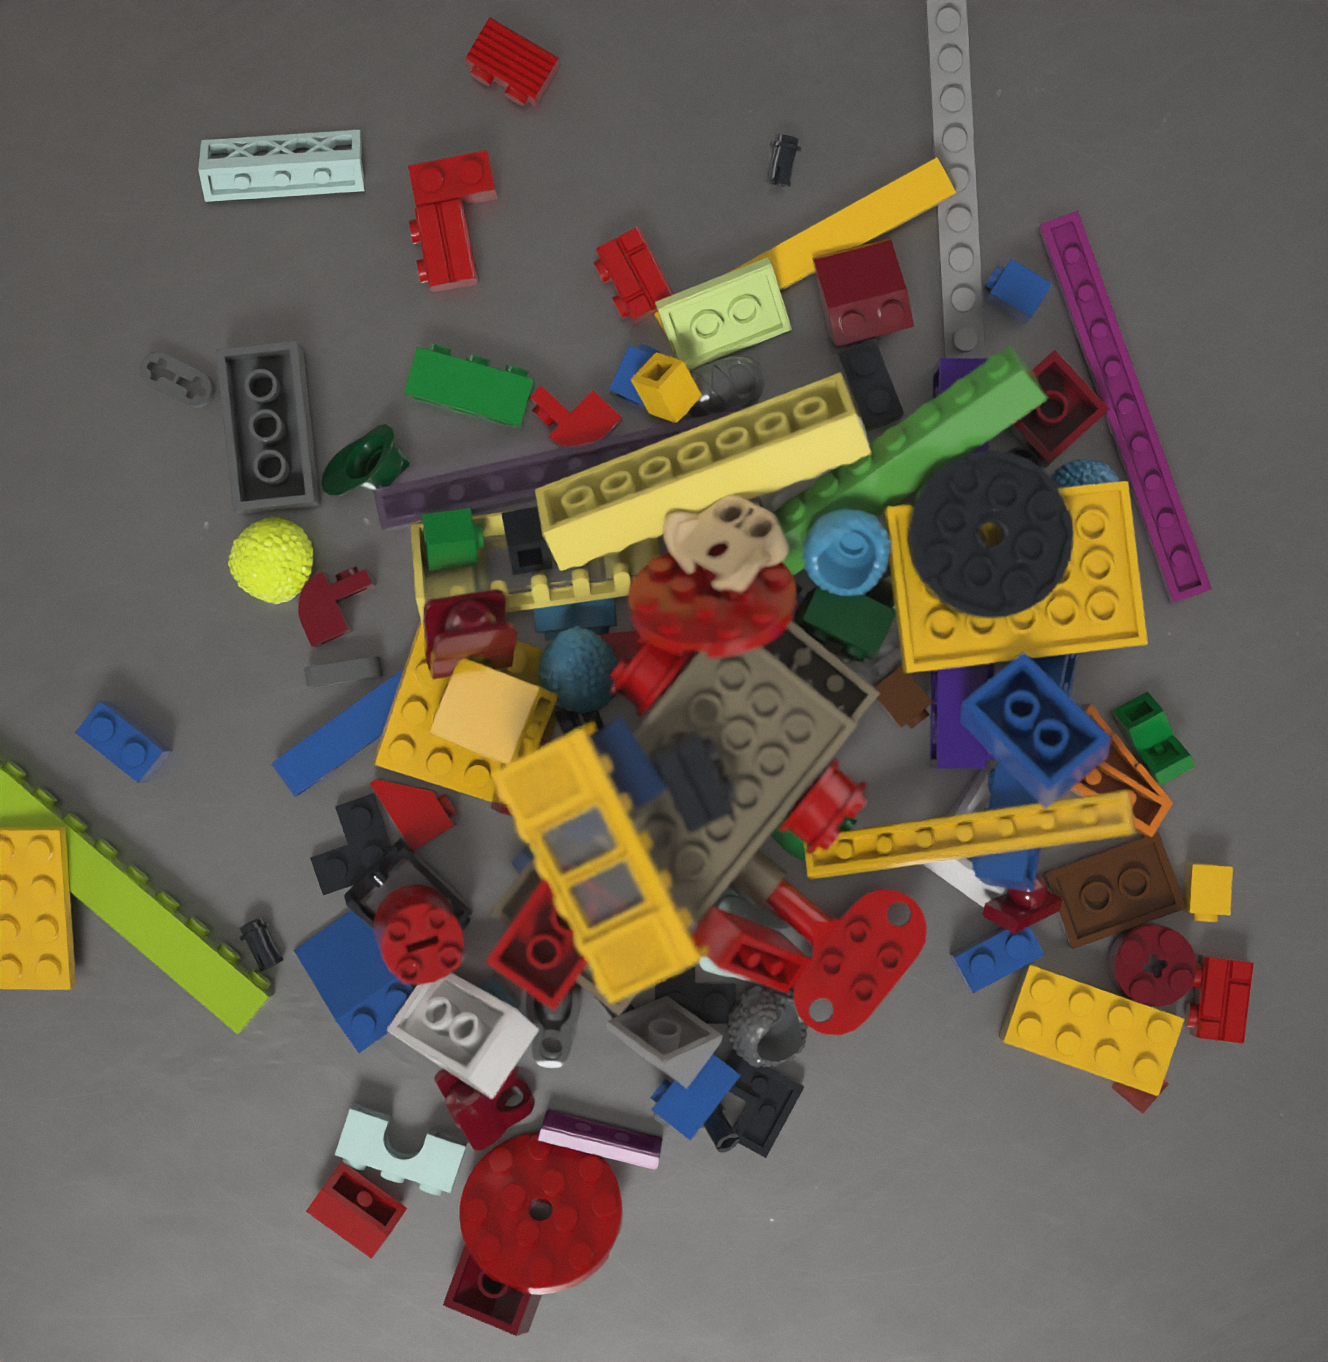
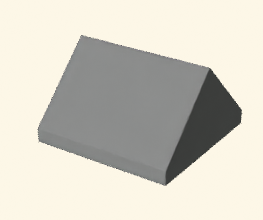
M667 995L608 1020L606 1026L608 1030L630 1048L686 1089L720 1045L723 1036Z

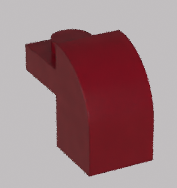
M357 566L349 568L335 575L337 582L331 584L327 573L321 571L305 584L299 597L298 614L312 647L317 648L353 632L340 602L376 586L370 571L364 569L359 572Z

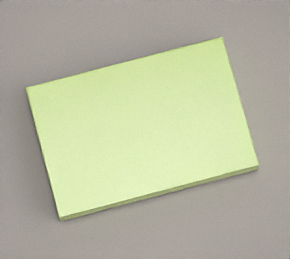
M768 257L655 302L674 358L684 361L689 371L792 330L776 276Z

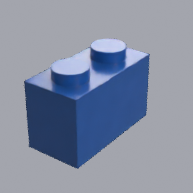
M99 701L75 732L137 783L148 782L172 752L110 701Z
M1000 926L949 953L967 989L972 993L1045 956L1030 926L1016 934Z
M712 1054L687 1089L675 1080L670 1083L664 1079L650 1097V1099L656 1102L651 1110L691 1141L741 1075L716 1055Z

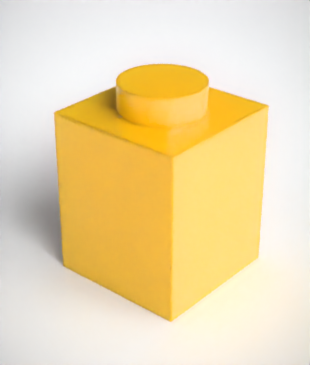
M657 352L630 379L649 414L677 423L685 416L690 408L702 397L684 361Z
M1185 862L1183 900L1186 909L1182 911L1194 913L1193 920L1204 922H1218V915H1230L1233 867L1219 864Z

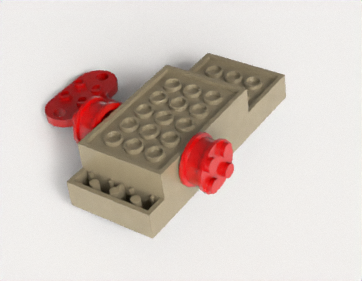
M792 621L779 636L769 643L742 654L708 658L707 651H700L684 672L681 670L695 651L685 650L683 656L673 654L655 647L640 637L636 643L641 648L640 652L632 661L624 657L610 675V678L615 683L610 688L609 693L614 696L619 692L638 707L636 715L640 718L659 696L662 697L633 733V736L663 782V777L651 754L653 750L674 742L693 731H697L702 740L710 737L720 758L713 765L720 778L728 775L738 796L737 799L731 801L735 809L733 814L712 822L710 825L693 833L688 832L668 788L628 814L638 834L644 831L649 834L653 846L647 852L657 872L666 870L669 873L672 885L667 891L677 911L685 908L689 912L692 923L687 927V930L696 921L699 922L727 886L731 887L756 909L763 904L804 937L812 947V953L809 957L811 961L793 986V1001L798 1015L808 1027L821 1034L840 1036L855 1031L867 1021L923 949L927 935V924L923 911L911 897L900 891L880 888L865 893L851 905L844 915L833 918L784 880L786 871L758 848L784 817L777 828L782 833L787 829L807 844L805 852L809 855L813 854L819 847L826 852L841 834V831L836 828L846 815L853 819L865 805L868 799L862 793L868 783L864 780L856 783L838 768L840 761L837 758L832 759L825 768L824 766L857 727V721L880 693ZM560 827L548 839L557 858L562 854L579 867L619 848L609 827L582 845L577 838L569 841ZM536 856L533 857L490 911L508 927L511 926L543 880L535 866L534 859ZM626 860L593 875L630 902L624 912L646 902ZM903 902L909 907L910 917L903 925H893L887 918V910L893 903ZM589 963L576 980L577 983L618 1016H620L639 992L637 991L610 1004L606 996L597 988L593 978V970ZM816 999H826L832 1004V1014L827 1020L816 1021L810 1016L809 1007Z

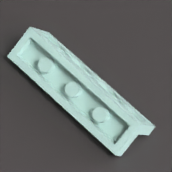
M361 130L201 140L198 171L205 202L360 192L365 190L361 160ZM341 145H352V150L335 151L333 148ZM297 148L309 149L305 153H293ZM257 151H269V153L262 156L252 155ZM211 154H230L225 158L210 159Z

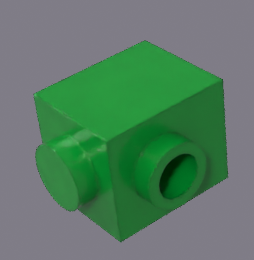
M470 508L422 514L424 543L429 571L478 565L477 548H484L481 523L473 524Z

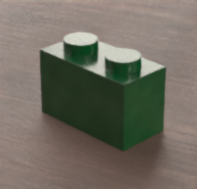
M818 585L799 626L805 628V633L819 643L827 644L828 640L842 646L841 652L851 659L864 662V659L867 658L872 661L877 656L896 616V610L863 594L841 596L834 592L829 593L828 590H821Z

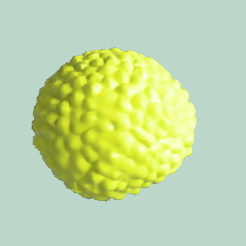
M279 516L264 518L250 524L233 541L228 561V567L231 568L230 573L238 581L237 584L240 588H243L245 592L257 599L275 604L290 601L302 591L306 581L310 578L309 575L312 572L311 568L313 565L312 542L308 540V536L304 533L303 528L293 521Z

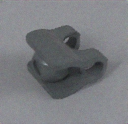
M575 983L574 987L570 988L555 1011L526 991L527 1018L539 1029L532 1040V1054L535 1061L544 1068H558L569 1057L573 1042V1026L578 1019L582 1004L583 987L579 983ZM547 1037L558 1038L562 1048L558 1051H550L544 1046L543 1040Z

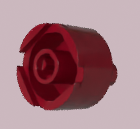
M1147 922L1122 931L1117 936L1112 948H1110L1107 958L1108 972L1114 985L1128 998L1146 1006L1161 1007L1172 1004L1189 992L1194 984L1196 958L1191 945L1178 931L1157 923ZM1150 955L1159 960V964L1155 966V972L1153 973L1144 969V965L1150 962Z

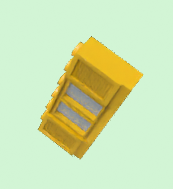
M592 722L492 773L496 781L495 786L498 795L504 803L508 804L515 818L518 834L525 842H529L536 856L534 862L538 873L544 880L549 881L555 893L554 902L558 912L563 918H568L575 932L573 935L575 945L578 951L587 958L593 970V978L597 988L606 996L609 1003L612 1004L701 961L710 950L707 944L696 948L687 930V927L692 923L689 912L685 908L677 911L667 891L672 885L669 873L666 870L657 872L647 852L653 846L649 834L646 831L640 834L637 833L627 813L633 808L630 797L627 793L618 795L607 774L613 770L610 758L607 755L599 757L588 737V734L597 730Z

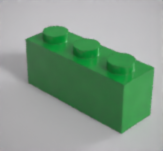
M429 343L427 349L417 346L404 390L407 398L523 430L531 402L530 396L535 388L534 379L528 378L529 371L511 365H506L504 371L489 367L490 360L472 354H467L466 360L450 356L451 349Z

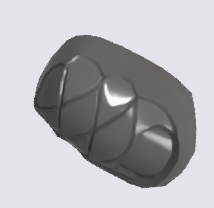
M729 356L691 371L690 374L702 397L690 408L686 415L693 421L707 422L756 405L765 386L764 373L759 363L747 356Z

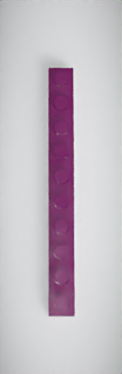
M1079 211L1041 223L1038 228L1097 395L1110 408L1105 414V418L1170 602L1175 603L1212 590Z

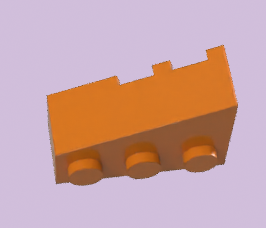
M1091 703L1083 704L1081 709L1111 738L1107 758L1069 790L1080 797L1128 790L1131 795L1135 831L1142 836L1152 837L1172 806V800L1143 765L1125 747L1124 742L1101 718L1095 707Z

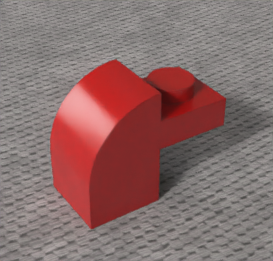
M542 386L530 396L531 401L536 405L531 410L534 415L547 427H550L553 422L558 426L548 436L549 440L554 445L567 451L581 452L599 446L623 422L622 417L594 390L571 413Z

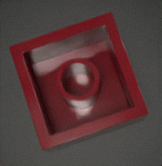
M1056 350L1052 351L1031 370L1038 379L1047 400L1008 426V429L1026 448L1033 450L1038 455L1045 469L1110 410Z

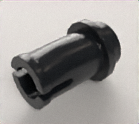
M776 134L775 141L770 142L773 152L766 183L776 186L781 184L782 187L791 186L790 181L796 152H801V147L798 146L799 138Z
M261 917L239 928L242 933L239 938L241 941L246 940L260 972L284 960L267 930L270 927L269 923H264Z
M719 1103L701 1128H705L717 1151L722 1153L733 1149L739 1142V1136L725 1117L726 1109Z

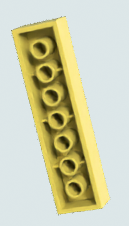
M840 372L535 489L542 532L560 571L570 567H579L588 563L591 559L610 552H619L628 547V545L647 538L663 535L666 517L673 512H687L699 515L714 503L727 496H739L750 500L763 494L775 493L786 485L802 479L814 478L821 472L842 464L854 463L860 457L871 454V451Z

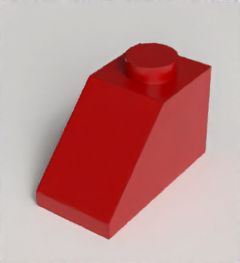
M381 778L369 783L412 851L418 850L457 825L453 817L458 812L446 794L439 797L435 790Z

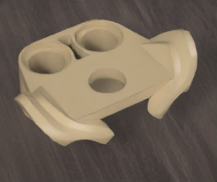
M739 496L722 498L699 515L687 512H673L666 517L664 522V540L672 556L688 574H691L696 568L693 561L719 574L712 584L719 591L733 589L742 592L762 566H773L780 563L789 552V544L776 517L771 512ZM718 543H725L728 547L726 553L720 557L712 558L708 556L710 548Z

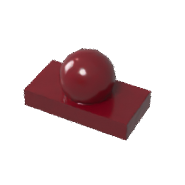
M1036 873L1033 892L1008 888L1007 893L985 903L982 916L1016 934L1059 912L1063 899L1049 892L1044 879Z

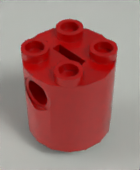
M406 885L390 892L378 905L374 918L375 938L386 965L400 981L406 984L417 985L435 983L459 967L464 949L463 931L447 899L434 888L424 885Z

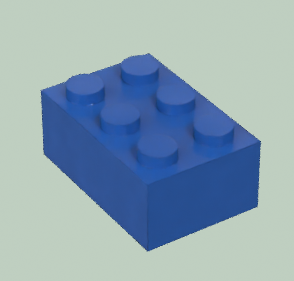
M1024 652L962 703L960 723L1045 809L1107 758L1111 738Z

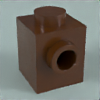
M899 665L873 686L880 693L875 700L897 728H902L907 724L912 729L930 715L926 708L933 702L910 673H903L902 665Z

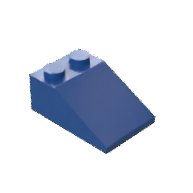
M352 910L294 950L334 1019L358 1053L388 1033L387 1028L417 986V984L403 983L389 970L381 955L375 938V932Z

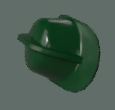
M387 424L378 425L366 435L336 453L323 472L321 485L323 491L330 496H341L357 487L371 491H383L410 466V459L394 442L392 427Z

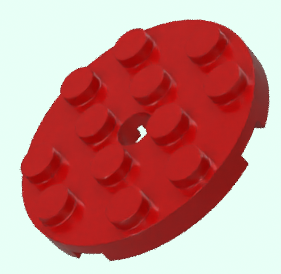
M718 543L710 548L708 556L712 558L720 557L726 553L728 547L725 543ZM670 552L652 558L648 565L634 578L628 594L630 619L635 630L642 638L659 649L683 656L685 650L707 651L708 658L738 655L769 643L789 626L792 621V612L795 605H797L795 579L782 561L773 566H762L742 592L733 589L719 591L712 586L719 574L695 561L693 563L696 568L691 574H688Z
M540 1132L523 1134L501 1143L477 1163L463 1188L459 1207V1220L463 1239L471 1257L488 1277L495 1282L497 1280L507 1286L516 1288L519 1292L548 1294L563 1291L580 1284L597 1272L606 1262L621 1232L623 1204L617 1179L602 1156L538 1141ZM536 1202L546 1203L553 1208L549 1218L543 1221L531 1218L530 1211L536 1205Z

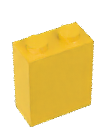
M464 658L456 664L452 676L448 677L447 689L441 704L434 711L433 724L429 733L510 765L537 751L558 695Z

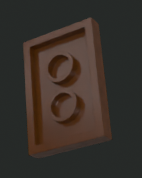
M1155 832L1152 837L1143 836L1043 872L1050 892L1063 899L1058 915L1071 949L1186 909L1159 832Z

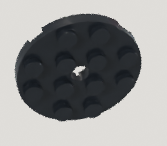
M982 451L967 454L945 464L934 472L916 495L907 523V546L910 560L915 573L927 591L948 608L963 615L983 619L1016 615L1043 601L1056 588L1064 576L1070 562L1074 541V528L1070 509L1067 510L1064 500L1057 489L1058 485L1054 480L1031 461L1018 455L1000 451ZM986 523L993 524L999 529L1000 540L994 547H987L980 538L979 530Z

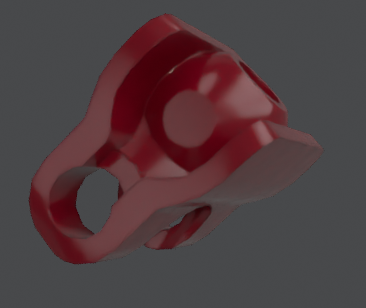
M493 589L434 598L425 603L423 607L424 653L432 680L452 676L455 665L465 657L472 655L488 656L492 661V668L494 670L512 667L517 632L513 624L506 622V600L501 590Z
M517 1064L493 1099L463 1082L444 1068L436 1073L434 1077L438 1088L445 1098V1105L457 1127L465 1134L474 1151L486 1149L494 1144L509 1127L525 1119L534 1108L535 1098L524 1081L517 1079L519 1074ZM512 1096H523L517 1105H505Z

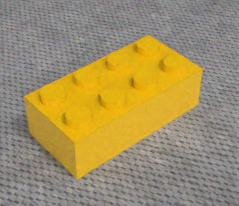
M1029 963L1022 968L999 1038L1010 1045L1158 1096L1184 1018Z

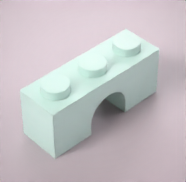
M355 1103L352 1105L335 1152L336 1156L343 1158L342 1162L358 1170H365L366 1166L381 1170L380 1176L393 1182L403 1183L404 1179L420 1183V1190L433 1195L441 1196L443 1191L451 1193L468 1144L467 1140L430 1128L424 1145L420 1150L410 1154L401 1153L395 1150L388 1140L391 1115Z

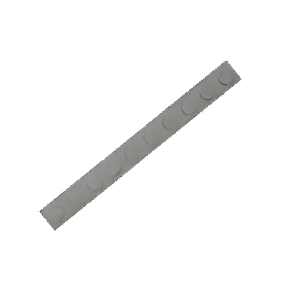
M925 0L933 159L936 157L939 159L956 191L955 196L936 205L944 358H986L967 0Z

